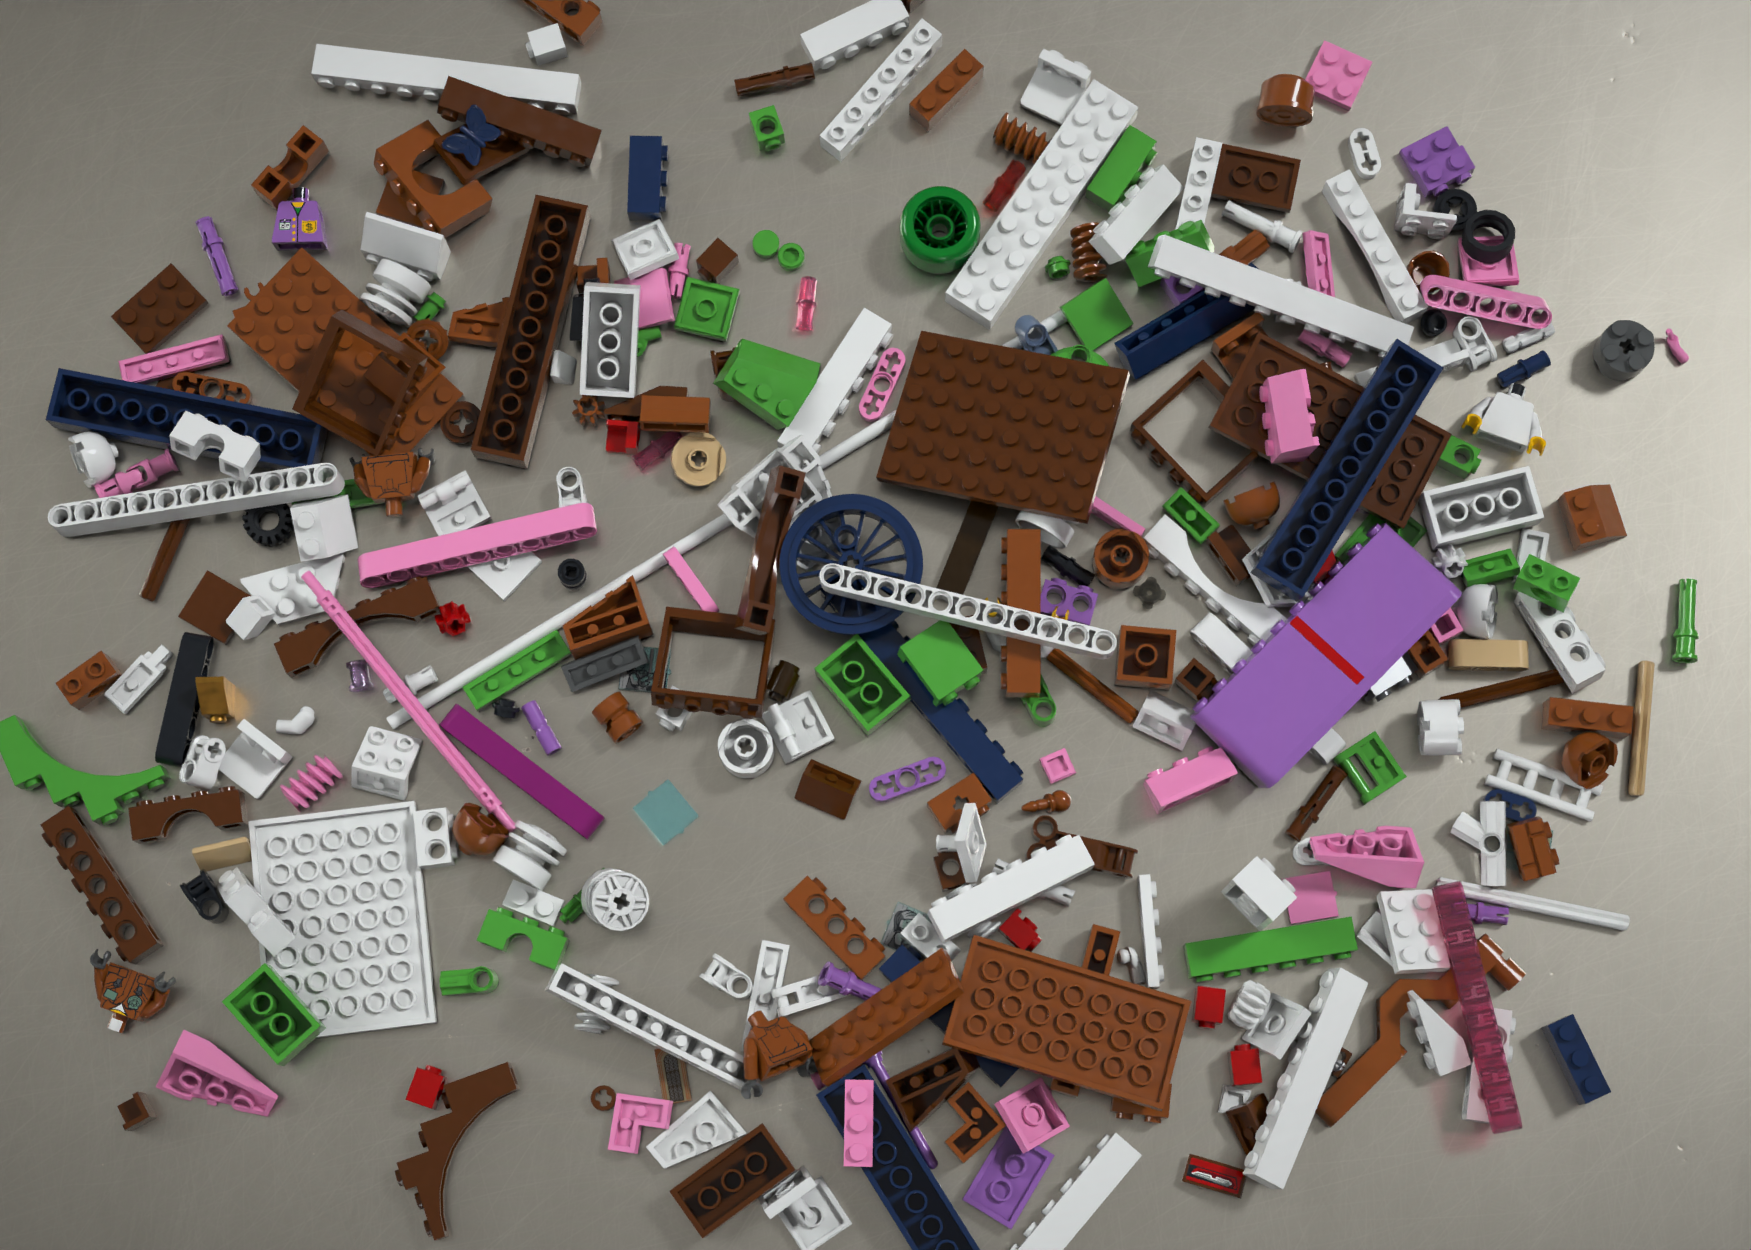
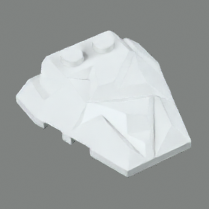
M799 435L782 448L775 449L733 484L731 491L717 505L735 527L755 538L772 468L781 465L806 472L800 500L789 529L806 509L823 499L832 497L829 481L825 478L821 467L822 462L819 455L804 436ZM840 517L825 521L833 536L835 530L841 526ZM821 526L816 527L809 534V536L830 550L835 548ZM848 533L840 535L838 539L840 543L849 536ZM804 541L799 552L800 554L819 558L827 555L808 541ZM804 560L797 561V565L806 571L816 564Z

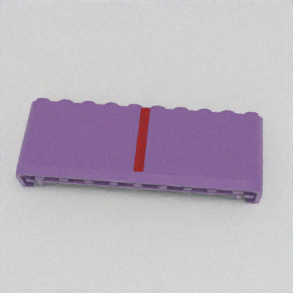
M1376 523L1366 533L1368 538L1362 544L1358 542L1346 553L1349 557L1342 564L1340 561L1337 562L1327 572L1330 576L1323 583L1318 581L1308 591L1310 596L1304 602L1302 600L1298 601L1289 610L1292 615L1285 622L1282 619L1270 629L1272 635L1266 641L1263 639L1259 640L1251 648L1253 654L1246 661L1244 658L1239 660L1231 669L1234 673L1227 680L1225 678L1219 680L1212 688L1214 693L1208 699L1203 697L1192 708L1195 712L1190 718L1224 750L1226 755L1259 788H1271L1462 595V592L1386 523L1381 525Z

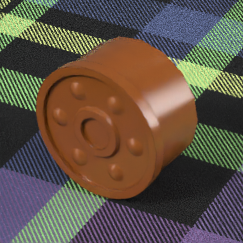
M1278 74L1265 80L1261 85L1259 105L1256 112L1257 117L1266 123L1284 127H1298L1309 124L1313 119L1312 108L1315 92L1313 86L1304 78L1292 74Z

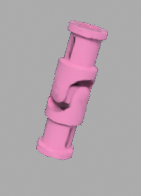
M166 449L164 454L154 459H145L134 464L126 470L127 473L118 472L114 478L94 485L99 498L132 493L134 488L140 489L158 481V477L172 470L175 472L179 471V467L171 451ZM141 466L146 470L147 481H145V475L139 469Z

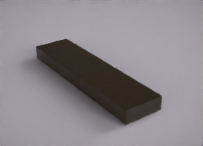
M971 500L936 587L937 589L964 595L999 506Z

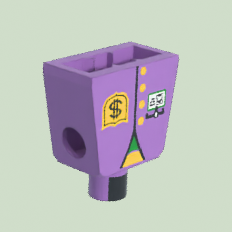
M294 188L293 201H281L278 205L272 236V244L277 251L299 250L301 247L304 250H328L322 209L317 201H309V189Z

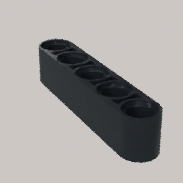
M185 632L182 636L156 747V763L182 767L185 762L200 710L196 677H207L214 648V638L212 636Z

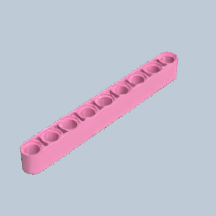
M578 503L368 552L360 555L357 559L360 584L365 588H377L407 581L419 576L424 577L587 539L597 533L594 509L589 503Z

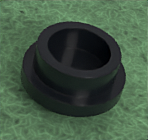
M1429 309L1421 318V328L1428 336H1437L1447 327V318L1440 310Z
M499 698V702H493L492 707L495 708L494 715L505 718H515L516 712L520 711V707L515 706L516 701L506 698Z

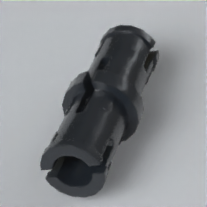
M1051 545L1047 547L1041 557L1042 561L1058 570L1062 577L1067 576L1079 585L1088 587L1095 577V574L1076 563L1075 558L1067 557Z

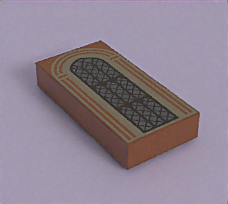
M654 1049L663 1100L673 1101V1104L692 1101L686 1062L661 1049Z

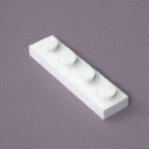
M1150 874L1137 877L1145 979L1147 988L1158 989L1160 987L1159 982L1164 981L1163 965H1158L1157 954L1162 953L1161 938L1155 936V926H1159L1158 909H1153L1152 898H1157L1156 881H1151Z
M762 940L740 1050L742 1052L744 1041L752 1029L748 1021L749 1016L757 1011H762L768 1021L776 1019L778 1003L776 998H773L771 990L783 985L790 945Z

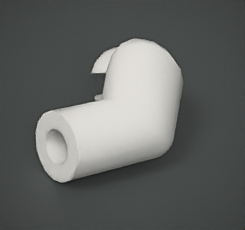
M304 706L292 720L278 719L276 733L298 735L304 733L314 722V710L311 707Z
M1131 947L1120 949L1117 953L1118 961L1121 964L1127 963L1132 983L1137 985L1145 983L1143 966L1135 949Z

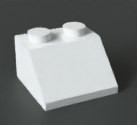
M348 494L294 503L290 508L301 562L327 558L358 548Z

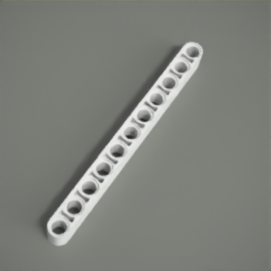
M319 463L250 474L245 482L230 477L59 504L50 509L47 518L48 522L60 535L74 537L335 496L342 492L345 481L333 464ZM333 476L332 480L325 482L327 478ZM307 480L303 486L298 487L302 481ZM280 485L279 488L272 491L273 487ZM253 489L250 494L245 495L248 490ZM227 493L225 497L219 499L222 494ZM200 497L197 502L193 503L196 498ZM174 501L171 506L166 507L167 504ZM147 505L143 511H140L142 507ZM120 510L117 515H114L116 511Z
M827 564L820 571L821 587L831 594L1096 659L1105 660L1110 658L1117 646L1115 635L1105 629L839 564ZM829 573H836L840 576L839 581L835 584H829L824 579ZM857 579H862L867 583L866 588L861 591L854 590L851 585ZM883 586H890L894 593L890 597H882L878 591ZM915 592L919 594L921 600L916 604L908 603L905 598L909 593ZM943 599L948 603V607L943 611H938L933 607V602ZM963 606H971L974 608L975 614L972 617H964L961 615L960 609ZM992 612H997L1002 616V621L998 624H992L987 620V616ZM1018 619H1025L1030 627L1027 630L1020 631L1015 627L1014 622ZM1049 625L1056 629L1057 634L1054 637H1046L1042 634L1041 629ZM1073 632H1078L1083 636L1084 641L1080 644H1074L1069 640V635ZM1099 639H1106L1110 642L1111 648L1107 651H1102L1098 649L1096 642Z

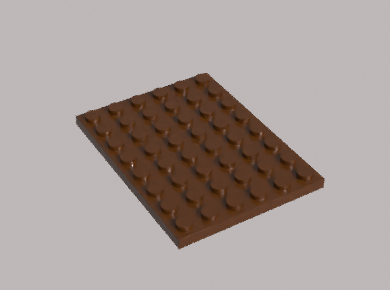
M921 331L876 478L879 482L1088 524L1130 372L1129 370Z

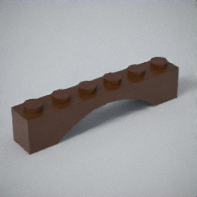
M781 465L772 468L770 471L734 629L757 635L767 634L770 631L775 610L776 583L781 548L800 500L806 472Z
M419 576L408 580L404 587L397 590L396 588L387 589L380 594L381 597L372 601L371 599L362 600L355 604L356 608L347 611L357 626L373 620L387 618L405 619L418 623L440 613V604L429 580L426 577L421 578ZM332 619L322 623L320 621L312 622L304 627L305 630L297 634L295 632L284 634L279 638L280 641L274 643L285 672L291 678L317 667L328 648L344 634Z

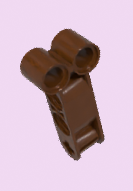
M1046 815L1038 817L1031 828L1032 836L1037 843L1029 847L1025 860L1031 859L1030 854L1036 849L1046 847L1049 850L1057 846L1055 842L1070 833L1058 831L1057 822L1052 817ZM1040 823H1047L1051 826L1052 833L1049 836H1042L1038 833L1037 826ZM1080 836L1095 864L1092 868L1093 871L1123 878H1133L1131 869L1134 855L1138 854V850ZM1124 853H1125V859H1124V863H1123V868H1122V870H1121L1122 860H1123V856H1124Z

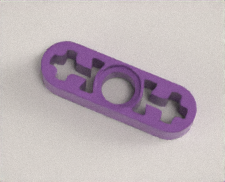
M929 757L875 777L869 785L870 796L877 802H886L938 783L945 776V763L938 757ZM930 763H933L935 767H941L938 770L937 777H933L931 773L923 776L925 782L920 783V775L915 768L921 767V772L929 769ZM905 772L912 773L916 778L914 785L911 787L902 786L899 781L901 774ZM893 776L895 777V784L900 790L894 792V787L886 790L885 796L874 792L879 782H882L883 786L892 784L889 778Z

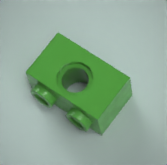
M1529 554L1517 576L1513 589L1564 613L1580 578Z

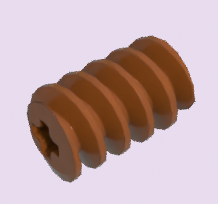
M1006 112L995 129L993 138L996 136L995 145L1000 146L1005 142V150L1007 151L1015 146L1014 154L1018 156L1024 151L1023 157L1025 160H1029L1034 155L1033 164H1035L1052 138L1047 142V132L1045 131L1039 137L1036 136L1037 127L1028 132L1027 122L1018 127L1017 117L1008 122L1009 113Z
M1098 222L1078 225L1070 231V235L1073 238L1071 247L1074 248L1072 257L1075 259L1073 261V268L1076 269L1074 271V278L1076 280L1099 282L1103 278H1108L1107 275L1100 274V271L1107 269V265L1099 263L1104 258L1088 242L1095 234L1093 230L1099 224Z

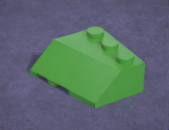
M741 339L713 384L779 430L789 427L817 382L821 363Z

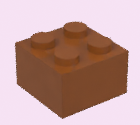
M1121 625L1118 637L1115 685L1170 690L1173 680L1176 630Z

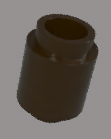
M780 660L778 665L774 666L768 679L767 697L779 703H782L783 700H789L800 677L798 675L800 668L792 663Z

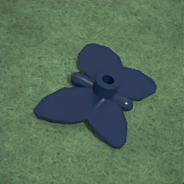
M474 104L467 110L466 124L468 128L465 126L460 128V131L464 134L455 133L448 136L443 141L442 147L452 153H464L466 159L473 166H477L481 158L480 147L485 148V141H493L500 137L501 131L494 125L487 124L486 116L482 109Z

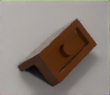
M1229 525L1219 533L1215 531L1207 537L1205 544L1236 587L1251 577L1242 560L1251 549L1233 525Z
M811 759L802 774L795 799L844 820L862 780Z
M1264 1093L1258 1094L1247 1103L1231 1107L1226 1111L1246 1156L1253 1150L1256 1143V1132L1264 1124L1267 1116L1266 1109L1269 1102Z

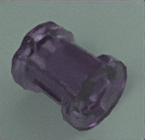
M365 660L346 663V668L350 671V692H364L374 688V684L370 682L368 668L370 666Z

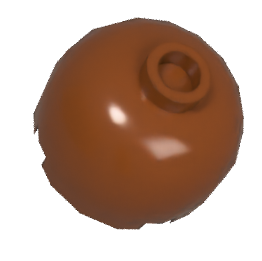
M1275 481L1270 483L1271 488L1265 490L1263 485L1234 496L1236 502L1231 504L1229 499L1223 500L1231 519L1242 526L1253 525L1254 529L1270 524L1268 519L1274 516L1280 507V496Z
M1584 732L1575 736L1564 747L1562 766L1565 774L1574 783L1586 789L1598 786L1608 777L1609 774L1606 773L1609 765L1614 767L1618 755L1617 745L1599 733Z
M465 803L458 812L452 828L455 840L459 844L458 848L469 856L472 854L487 856L497 852L509 837L507 835L509 831L498 821L494 814L491 813L486 816L479 812L482 807L472 803Z

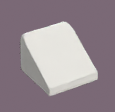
M555 350L553 353L551 378L554 383L572 385L575 379L577 360L560 350Z

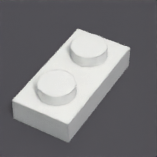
M513 879L502 905L554 927L565 901Z

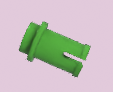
M433 292L431 296H426L428 298L427 301L413 317L416 320L428 318L433 320L440 309H445L443 305L446 301Z

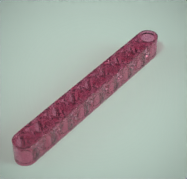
M1457 881L1432 887L1433 897L1492 1133L1499 1134L1522 1129V1121L1462 883Z

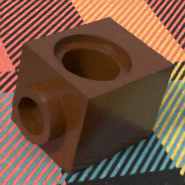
M942 852L933 858L942 892L956 889L963 884L969 885L965 881L957 852ZM952 861L958 865L959 870L955 875H947L943 871L942 867L946 862Z

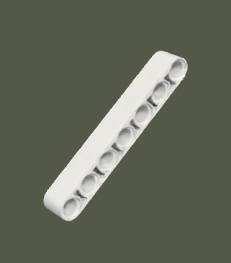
M1208 613L1190 631L1194 640L1230 675L1234 673L1231 669L1239 660L1244 658L1246 661L1253 654L1251 649L1212 613ZM1331 728L1309 751L1319 761L1327 765L1346 746V743Z

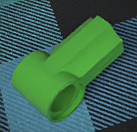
M482 966L472 969L441 971L439 978L442 996L491 993L497 988L499 982L495 971ZM487 972L490 978L489 983L481 988L478 985V978L482 973Z

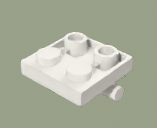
M466 470L417 496L438 536L475 528L492 519Z
M811 690L780 705L778 703L768 707V711L762 714V718L785 765L835 740Z

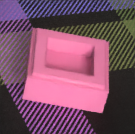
M1065 748L1039 759L1050 785L1076 774Z

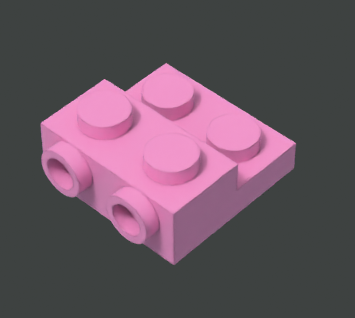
M1042 1077L994 1104L1023 1154L1070 1127L1065 1113L1058 1107L1051 1090H1049V1086L1044 1083Z

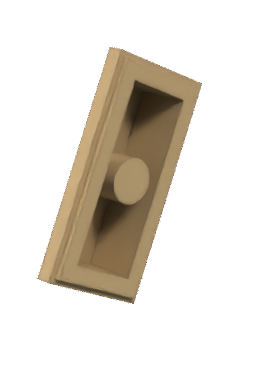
M247 837L193 848L192 850L199 869H204L206 872L252 861L250 839Z

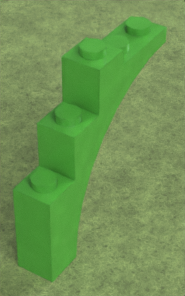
M13 715L0 721V753L14 785L22 790H32L42 784L41 781L44 780L53 803L60 807L64 806V808L78 804L80 802L79 798L82 797L92 821L99 825H109L119 819L118 815L125 813L121 802L130 803L140 797L139 793L148 789L149 791H155L163 787L165 781L171 779L167 769L161 765L142 772L120 776L94 775L74 770L59 763L47 754L31 736L21 718Z

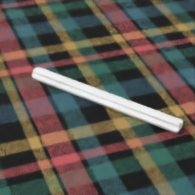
M1443 877L1438 878L1436 882V892L1623 931L1628 929L1630 922L1628 915Z

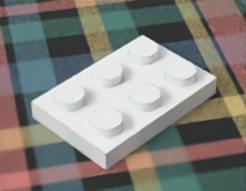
M1432 889L1381 891L1377 895V901L1394 974L1446 972L1450 968V963Z

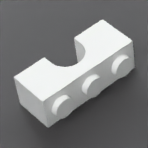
M185 411L169 435L171 450L195 461L201 452L206 449L215 448L222 451L219 456L220 472L242 482L247 480L261 458L260 443L254 438L235 433L225 425H217L210 422L200 414H192Z

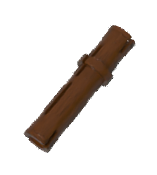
M812 62L789 68L788 65L783 66V69L734 79L737 95L741 96L786 85L787 88L792 87V84L814 80L815 75Z
M1333 765L1305 806H1300L1298 809L1299 814L1285 832L1293 840L1300 842L1312 823H1317L1319 820L1318 815L1344 778L1347 777V774L1342 769ZM1331 784V786L1328 788L1323 797L1320 800H1318L1324 792V790L1327 788V786ZM1312 807H1315L1308 816V818L1305 820V822L1302 824V821L1307 816Z

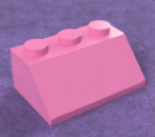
M1213 746L1199 751L1197 753L1199 757L1189 761L1185 757L1172 764L1174 768L1164 772L1160 768L1147 774L1148 779L1144 781L1143 785L1156 813L1159 814L1232 782L1238 772L1221 747L1214 750Z

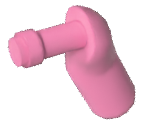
M1667 329V344L1672 354L1680 363H1686L1689 360V356L1680 347L1678 336L1673 334L1672 329Z

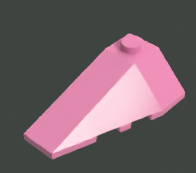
M1379 826L1373 832L1366 833L1363 829L1355 830L1354 835L1345 836L1341 833L1310 837L1309 841L1316 860L1389 887L1416 888L1424 865L1423 857L1411 827Z
M183 1030L156 1085V1088L180 1099L191 1101L192 1097L205 1099L208 1105L216 1106L218 1102L232 1105L234 1110L268 1117L278 1098L276 1093L213 1043L186 1030Z

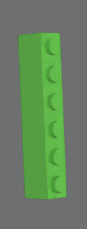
M1352 916L1185 943L1183 945L1189 979L1196 978L1197 983L1213 980V975L1223 973L1224 978L1241 976L1240 971L1251 969L1252 974L1269 971L1268 966L1278 964L1280 969L1296 967V961L1306 960L1307 965L1324 962L1323 957L1333 955L1335 960L1351 958L1352 952L1358 950Z

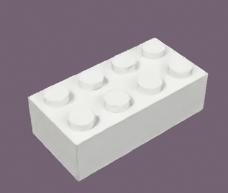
M586 282L584 286L579 395L634 398L636 393L641 285Z
M1529 466L1423 491L1418 500L1426 529L1428 530L1432 550H1438V548L1449 546V544L1454 546L1535 526L1544 519Z
M1256 856L1221 892L1259 931H1262L1297 896L1294 894L1296 889L1285 878L1280 880L1273 873L1276 869L1267 859H1260Z

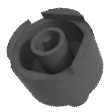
M1615 321L1599 337L1593 349L1594 361H1596L1599 371L1607 378L1615 381H1625L1640 374L1654 355L1653 333L1635 321Z

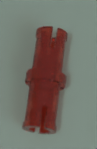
M1013 159L1001 177L996 178L993 189L983 200V204L989 210L997 212L1008 194L1013 193L1016 182L1026 171V167L1021 162Z

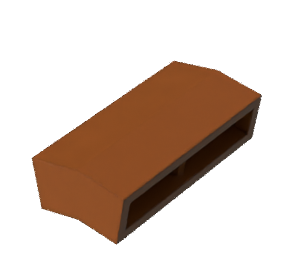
M642 395L641 430L709 433L710 398Z

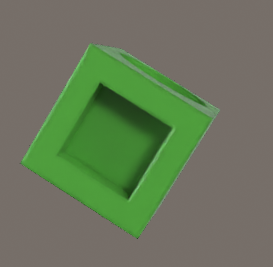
M774 105L749 113L750 124L760 151L764 149L767 151L775 150L782 143H785L784 132ZM767 126L773 127L775 129L770 134H764L761 132V130Z
M1451 435L1436 466L1465 480L1469 473L1475 474L1479 467L1481 459L1477 457L1481 449ZM1454 454H1463L1467 459V463H1458L1455 460Z

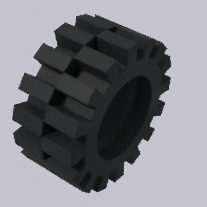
M286 503L244 510L246 515L242 516V520L245 523L243 527L247 531L246 533L262 546L270 545L274 547L276 546L275 543L281 545L284 543V538L287 537L289 539L291 537L290 531H294L290 507ZM273 511L278 514L279 522L274 529L263 530L260 528L259 518L264 512Z

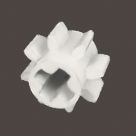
M1452 544L1438 548L1435 557L1431 558L1435 565L1434 567L1442 574L1444 573L1448 579L1461 575L1464 567L1468 566L1464 558L1466 555L1460 547L1455 550Z

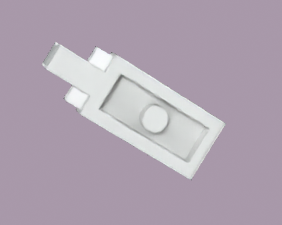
M161 645L153 654L149 651L145 655L141 654L104 693V696L122 713L127 714L167 669L164 664L172 657L173 653Z

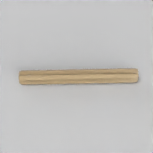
M1641 661L1638 663L1628 794L1632 796H1642L1645 791L1655 666L1654 662Z

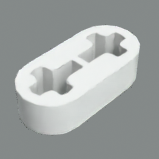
M1357 128L1349 137V151L1357 174L1363 179H1372L1376 177L1381 168L1380 156L1372 133L1368 129ZM1358 136L1362 140H1367L1364 145V151H1362L1360 143H1355ZM1365 157H1367L1369 164H1374L1371 171L1368 168L1362 167L1365 163Z

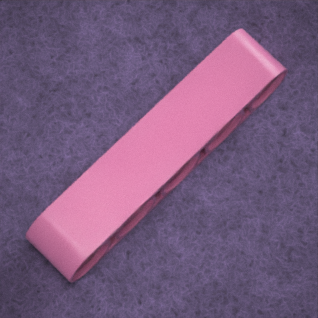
M1438 275L1426 276L1420 283V290L1424 301L1431 307L1534 329L1546 328L1552 321V314L1546 301L1537 296ZM1431 288H1440L1436 294H1428ZM1459 293L1466 294L1465 297L1460 300L1454 299V297ZM1484 299H1492L1488 305H1480ZM1517 304L1514 310H1506L1509 305ZM1536 310H1543L1539 316H1532Z

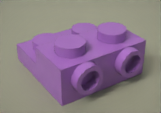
M1448 126L1410 144L1399 152L1425 198L1432 194L1435 197L1439 196L1449 189L1448 186L1456 182L1458 185L1465 183L1472 178L1471 174L1475 169V165L1463 145H1458Z

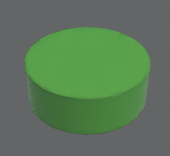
M762 230L754 236L753 249L759 257L771 258L779 251V238L774 232Z
M787 243L779 249L778 262L784 270L796 271L804 264V251L798 244Z

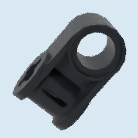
M202 869L200 875L187 884L184 882L180 884L183 893L203 919L213 924H219L228 917V905L206 870ZM218 903V912L213 916H209V906Z

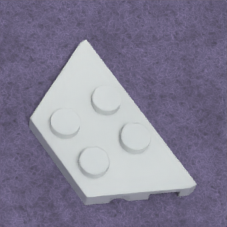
M340 553L327 558L309 560L240 580L252 596L258 594L276 612L272 619L281 626L326 614L322 606L316 601L317 596L301 576L310 570L326 591L330 590L332 595L335 596L340 582L339 575L345 555Z

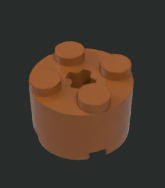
M1123 529L1111 530L1099 539L1092 558L1094 573L1103 584L1111 589L1129 588L1138 583L1143 577L1149 561V549L1139 534ZM1118 555L1120 558L1125 556V562H1116V556Z

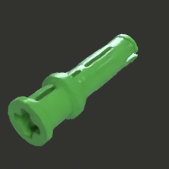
M1686 578L1687 582H1685V579L1679 580L1678 629L1673 633V638L1676 639V650L1672 656V660L1677 663H1695L1698 661V656L1695 655L1696 640L1699 639V634L1695 630L1697 580Z

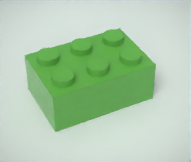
M855 634L814 668L817 677L867 736L872 734L910 702V695L858 634Z
M266 963L222 1001L276 1064L280 1066H285L326 1029L324 1024L275 969Z

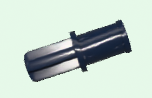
M1542 350L1525 360L1519 359L1517 364L1497 374L1499 384L1502 387H1507L1511 383H1515L1523 378L1529 379L1531 374L1551 365L1548 354Z

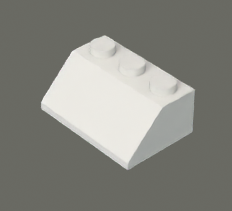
M366 212L360 250L367 262L378 266L381 259H388L410 269L426 281H432V279L441 281L451 253L444 235Z

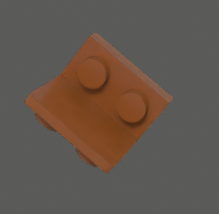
M1254 313L1213 341L1211 350L1232 380L1257 333L1261 332L1268 336L1262 328L1265 319L1260 313Z

